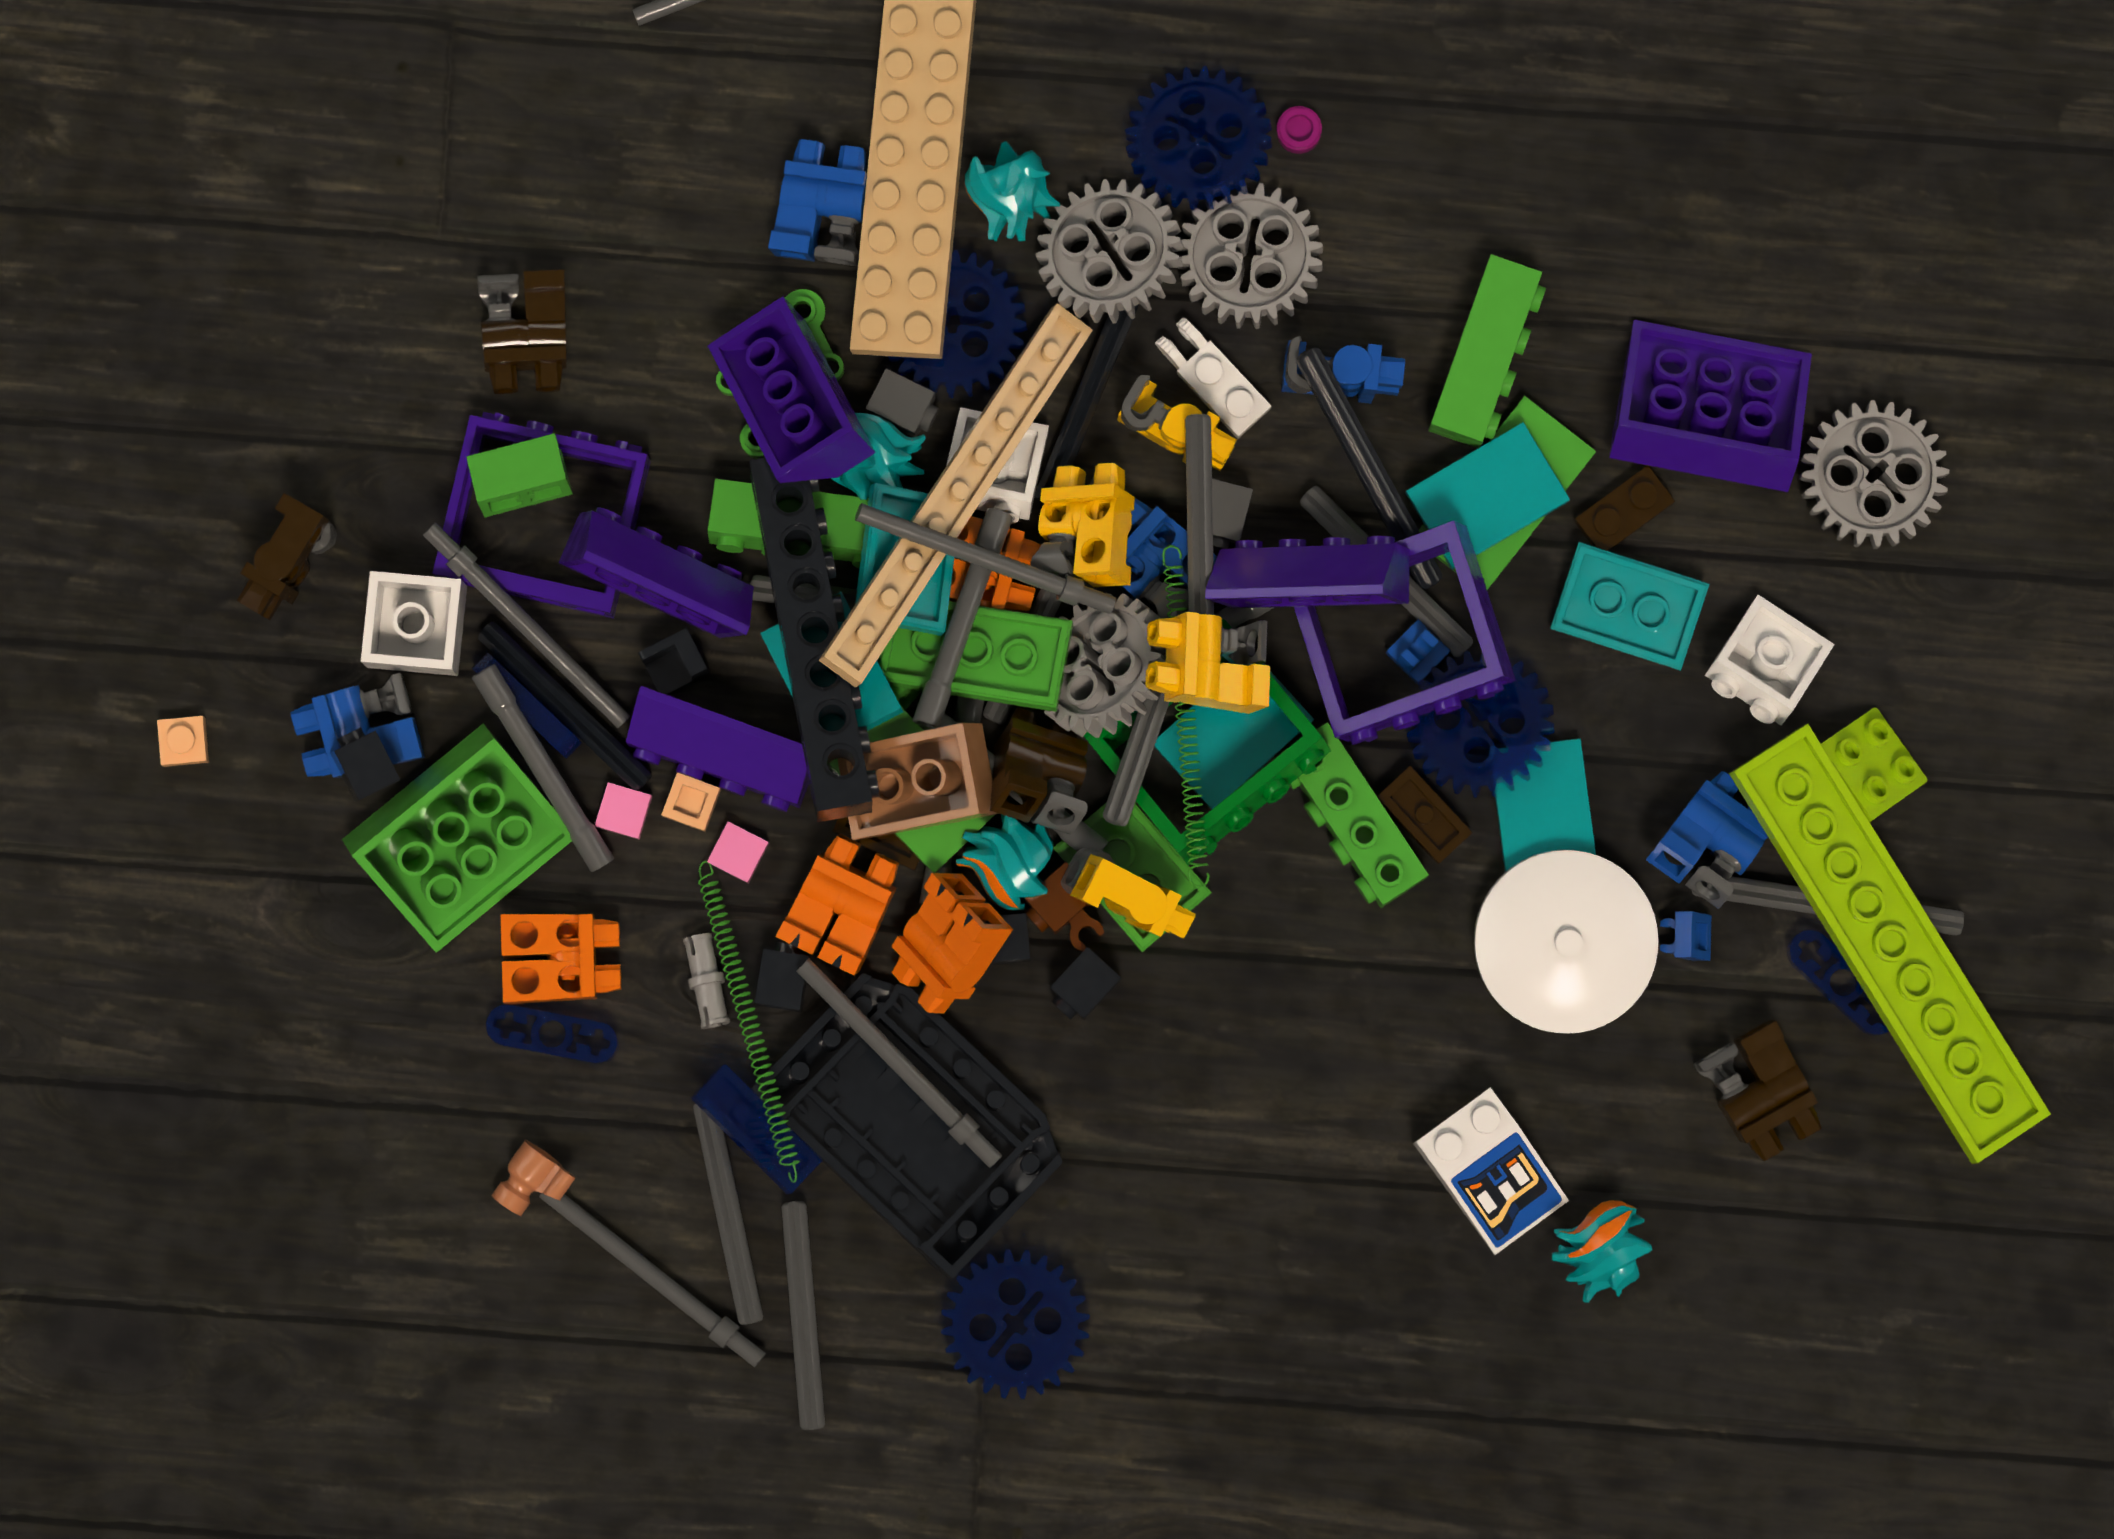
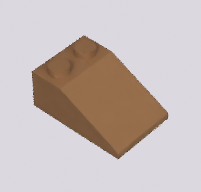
M958 723L870 742L871 753L863 755L866 770L875 769L880 797L872 798V813L848 817L852 840H859L999 814L990 811L993 780L982 723ZM837 758L840 776L846 775L853 770L854 767L850 761L844 758Z

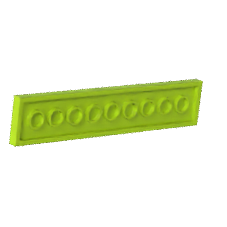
M1809 724L1801 726L1730 772L1729 775L1971 1164L1981 1162L2051 1115Z

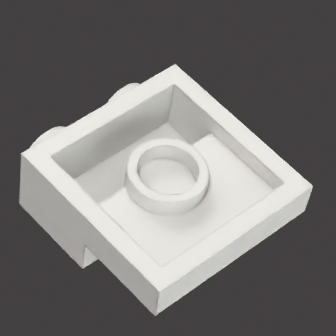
M960 407L947 465L981 415V411ZM1034 422L1031 424L976 510L986 511L987 508L1002 510L1013 517L1011 524L1017 523L1019 518L1029 520L1049 425Z
M1757 595L1705 676L1712 680L1711 685L1719 695L1725 698L1737 696L1751 706L1750 712L1757 720L1767 724L1775 721L1782 725L1798 704L1835 644L1765 598Z

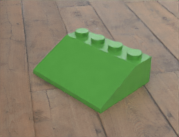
M484 723L342 839L352 857L436 953L572 842L569 831L554 807Z

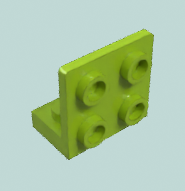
M1872 708L1821 743L1869 822L1927 782L1925 774L1877 708Z

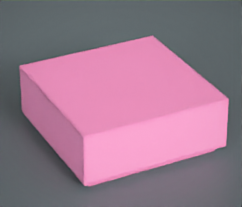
M608 782L595 827L640 840L653 796Z
M727 822L707 862L749 884L769 842Z

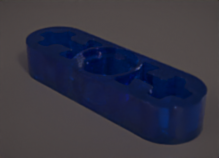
M487 652L471 669L478 673L495 663L515 695L517 705L529 724L567 759L582 742Z
M1806 930L1791 939L1787 947L1788 960L1800 974L1862 1032L1872 1036L1889 1032L1887 1027L1879 1022L1873 1025L1868 1024L1866 1019L1870 1014L1861 1004H1858L1854 1011L1848 1006V1003L1856 1000L1862 994L1863 989L1838 948L1828 938L1818 931ZM1801 940L1806 944L1816 941L1819 945L1816 954L1824 962H1827L1831 955L1837 960V963L1824 971L1821 980L1814 974L1815 971L1822 968L1812 959L1805 962L1800 960L1799 956L1802 953V949L1798 944ZM1837 970H1846L1855 979V988L1848 996H1839L1830 987V978ZM1867 996L1864 997V999H1865L1871 1006H1873L1872 1003H1871V1001L1869 1000V998H1868Z
M508 1004L500 1005L493 1009L486 1021V1030L489 1037L495 1043L505 1047L594 1064H603L610 1061L616 1055L619 1048V1039L615 1030L609 1025L598 1021ZM507 1013H513V1021L529 1025L528 1017H537L531 1029L532 1044L523 1043L527 1037L526 1033L513 1031L510 1033L509 1039L502 1038V1030L496 1028L497 1019L505 1020ZM550 1021L560 1022L566 1031L563 1043L554 1048L546 1047L540 1039L542 1026ZM573 1025H582L578 1034L587 1037H594L596 1030H603V1038L610 1041L609 1048L601 1049L598 1056H593L591 1047L576 1043L577 1052H568L574 1040Z

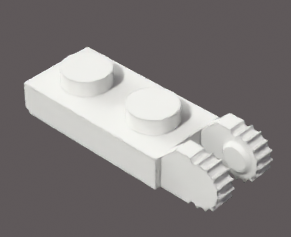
M1183 317L1176 323L1180 334L1186 340H1189L1198 352L1186 361L1174 343L1164 336L1158 339L1155 345L1176 367L1177 375L1215 415L1220 417V421L1239 439L1272 406L1211 341L1207 342L1193 324Z

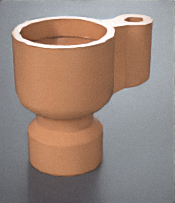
M524 1140L508 1163L509 1179L500 1182L491 1196L505 1208L521 1216L530 1204L529 1196L531 1193L539 1192L560 1201L576 1177L565 1170L546 1151L530 1141Z

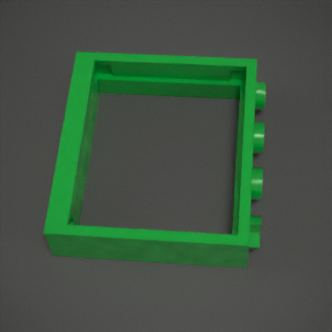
M1225 619L1222 620L1223 629L1232 628ZM1221 657V663H1224L1226 659ZM1271 674L1270 698L1303 737L1198 820H1204V823H1196L1189 827L1190 829H1205L1202 832L1191 833L1188 835L1189 837L1206 838V840L1191 842L1189 845L1207 847L1189 852L1190 854L1203 855L1207 852L1210 856L1217 848L1218 841L1231 831L1238 832L1245 828L1252 821L1253 813L1267 802L1271 804L1281 799L1288 792L1289 785L1303 773L1307 775L1317 770L1315 764L1331 752L1321 734ZM1136 710L1131 713L1132 726L1128 727L1122 721H1118L1117 731L1114 735L1104 728L1099 738H1095L1088 732L1084 735L1091 747L1115 776L1121 760L1114 750L1129 739L1138 713ZM1141 786L1136 799L1137 804L1184 862L1190 865L1188 860L1192 856H1189L1187 852L1193 848L1186 845L1191 839L1185 836L1190 831L1185 830L1180 834Z

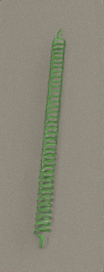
M1170 545V546L1165 547L1164 550H1163V554H1162V556H1163V565H1164L1165 567H1167V569H1165V571H1164L1163 573H1164L1166 576H1168V577L1164 580V582L1167 583V584H1169V585L1165 588V591H1167L1168 593H1170V594H1168V595L1166 596V599H1167L1168 601H1171V602H1169V603L1166 605V607L1171 610V611H1169V612L1167 613V616L1170 617V618L1174 617V616H1170V615H1169L1171 612H1174V611H1184V610L1187 609V608H1185V607H1184V608H1171V607L1168 606V605H1170V604H1172V603H1175V602H1185V601H1186L1185 599H1179V600L1168 599V596H1170V595H1173V594H1183V593H1185V591H1176V592H1174V591H1169V590H1167V588H1169V587H1171V586H1174V585L1178 586V585H1184V584H1185L1184 582L1169 583V582L1166 581L1167 579L1172 578V577H1183V576H1184V574L1171 575V574H1167V573H1166V571H1168V570H1170V569H1180V568H1183L1182 565H1178V566H1167V565H1165V551H1166V549H1168V548H1171V547H1172V548L1177 549L1178 552H1179V555H1180L1179 558H1180V559L1182 558V554H1181L1180 549H1179L1178 547H1176V546H1173V545ZM1178 702L1179 704L1175 706V709L1180 712L1176 714V718L1181 721H1179L1176 724V726L1182 728L1177 732V734L1182 737L1178 740V743L1180 745H1183L1179 748L1178 751L1184 754L1179 758V760L1185 762L1180 766V769L1185 771L1180 776L1183 779H1186L1181 784L1183 787L1187 788L1182 792L1184 796H1187V798L1183 800V803L1189 805L1185 807L1183 811L1189 814L1185 816L1184 820L1187 822H1191L1185 826V829L1190 831L1185 836L1188 839H1191L1187 842L1186 845L1190 848H1193L1187 852L1189 856H1192V858L1188 860V863L1191 865H1195L1188 869V877L1190 883L1193 886L1200 888L1204 887L1208 883L1209 873H1206L1207 880L1204 884L1196 885L1191 880L1190 870L1200 866H1208V863L1198 864L1192 863L1190 861L1196 858L1207 857L1208 855H1193L1189 852L1197 849H1205L1207 847L1191 846L1189 845V843L1198 840H1206V838H1193L1189 837L1188 835L1195 832L1205 831V829H1190L1187 828V826L1196 823H1204L1205 821H1192L1186 818L1197 814H1204V812H1189L1186 811V809L1194 806H1202L1203 803L1192 804L1186 803L1185 801L1195 797H1202L1203 795H1188L1184 794V792L1192 789H1200L1202 787H1192L1183 785L1184 783L1189 781L1201 780L1200 777H1183V775L1186 773L1199 772L1200 769L1192 770L1182 768V766L1191 763H1199L1200 761H1186L1181 759L1182 757L1188 755L1199 754V752L1181 751V749L1185 747L1198 746V744H1185L1180 742L1181 740L1186 738H1195L1197 737V735L1179 734V732L1187 729H1196L1197 727H1183L1178 725L1179 723L1184 721L1196 720V718L1178 717V715L1182 713L1195 712L1196 710L1178 709V706L1186 704Z
M703 861L699 867L701 879L698 884L703 886L700 891L705 894L703 900L707 902L705 908L709 910L707 915L711 917L710 924L714 926L712 932L716 933L714 939L719 941L716 947L721 949L719 952V956L723 957L721 963L726 965L723 971L728 973L725 978L730 981L728 987L732 989L730 995L735 997L732 1002L737 1005L735 1011L739 1013L737 1019L741 1020L739 1026L744 1029L742 1035L746 1037L744 1043L748 1044L746 1050L751 1053L749 1059L753 1061L751 1067L755 1068L753 1074L758 1077L756 1079V1083L760 1085L758 1091L763 1093L760 1098L765 1101L763 1103V1107L767 1109L765 1115L770 1117L767 1122L772 1125L770 1131L775 1133L772 1137L773 1140L777 1141L774 1147L780 1149L777 1152V1156L782 1157L779 1164L784 1166L793 1165L795 1180H792L790 1172H788L791 1182L795 1183L797 1180L795 1164H798L800 1161L795 1160L793 1163L787 1164L781 1161L798 1153L793 1152L787 1155H779V1152L784 1149L793 1148L795 1144L777 1147L779 1142L790 1140L793 1136H787L782 1139L774 1138L778 1133L790 1131L791 1128L772 1131L774 1126L785 1124L788 1120H782L777 1123H770V1120L773 1117L785 1115L786 1112L783 1111L774 1115H768L767 1112L771 1109L780 1108L784 1104L780 1103L772 1107L765 1106L768 1101L780 1099L781 1096L763 1099V1095L775 1092L779 1088L775 1087L767 1091H761L760 1088L764 1085L773 1084L777 1080L772 1079L764 1083L758 1082L761 1077L773 1075L774 1072L770 1071L762 1075L756 1074L757 1070L768 1068L772 1065L771 1063L760 1067L753 1066L756 1061L768 1059L770 1056L765 1055L757 1059L751 1058L754 1053L763 1052L767 1048L762 1047L755 1051L748 1049L750 1046L761 1044L765 1040L760 1039L752 1043L746 1042L749 1037L761 1035L763 1032L758 1031L750 1035L744 1034L747 1029L759 1027L760 1024L755 1023L748 1027L742 1026L743 1022L754 1020L758 1017L757 1015L745 1019L739 1018L742 1013L752 1012L756 1008L751 1007L743 1011L737 1010L740 1005L750 1004L753 1000L749 999L741 1003L735 1002V999L738 997L750 995V991L739 995L732 994L734 990L745 988L749 984L745 983L736 987L730 986L733 981L743 980L746 976L728 979L731 973L741 972L744 968L726 971L727 966L739 964L742 960H735L730 963L723 962L725 958L737 956L739 952L721 955L723 950L735 948L737 944H730L724 948L719 947L721 942L733 940L735 936H728L722 940L716 938L717 935L731 932L733 929L726 928L720 932L714 931L715 927L729 924L730 920H724L717 924L712 923L714 918L724 917L728 913L723 912L715 916H710L709 914L712 910L722 909L726 905L721 904L713 908L707 907L710 902H718L723 897L705 900L707 895L719 893L721 889H714L707 893L703 892L705 887L714 886L719 883V881H712L705 885L700 883L704 878L713 875L712 866L708 863L712 873L701 876V866L703 863H708Z

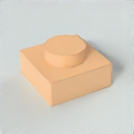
M204 716L157 720L161 766L209 763L206 719Z
M677 772L661 815L662 817L706 832L721 789Z

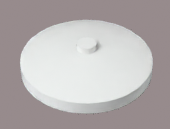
M1553 850L1533 855L1518 862L1493 884L1485 896L1477 915L1474 929V953L1480 976L1486 988L1499 1005L1521 1022L1543 1031L1568 1034L1580 1033L1602 1027L1614 1021L1631 1008L1642 995L1656 965L1659 940L1658 928L1654 912L1645 893L1638 883L1621 867L1605 858L1588 852Z

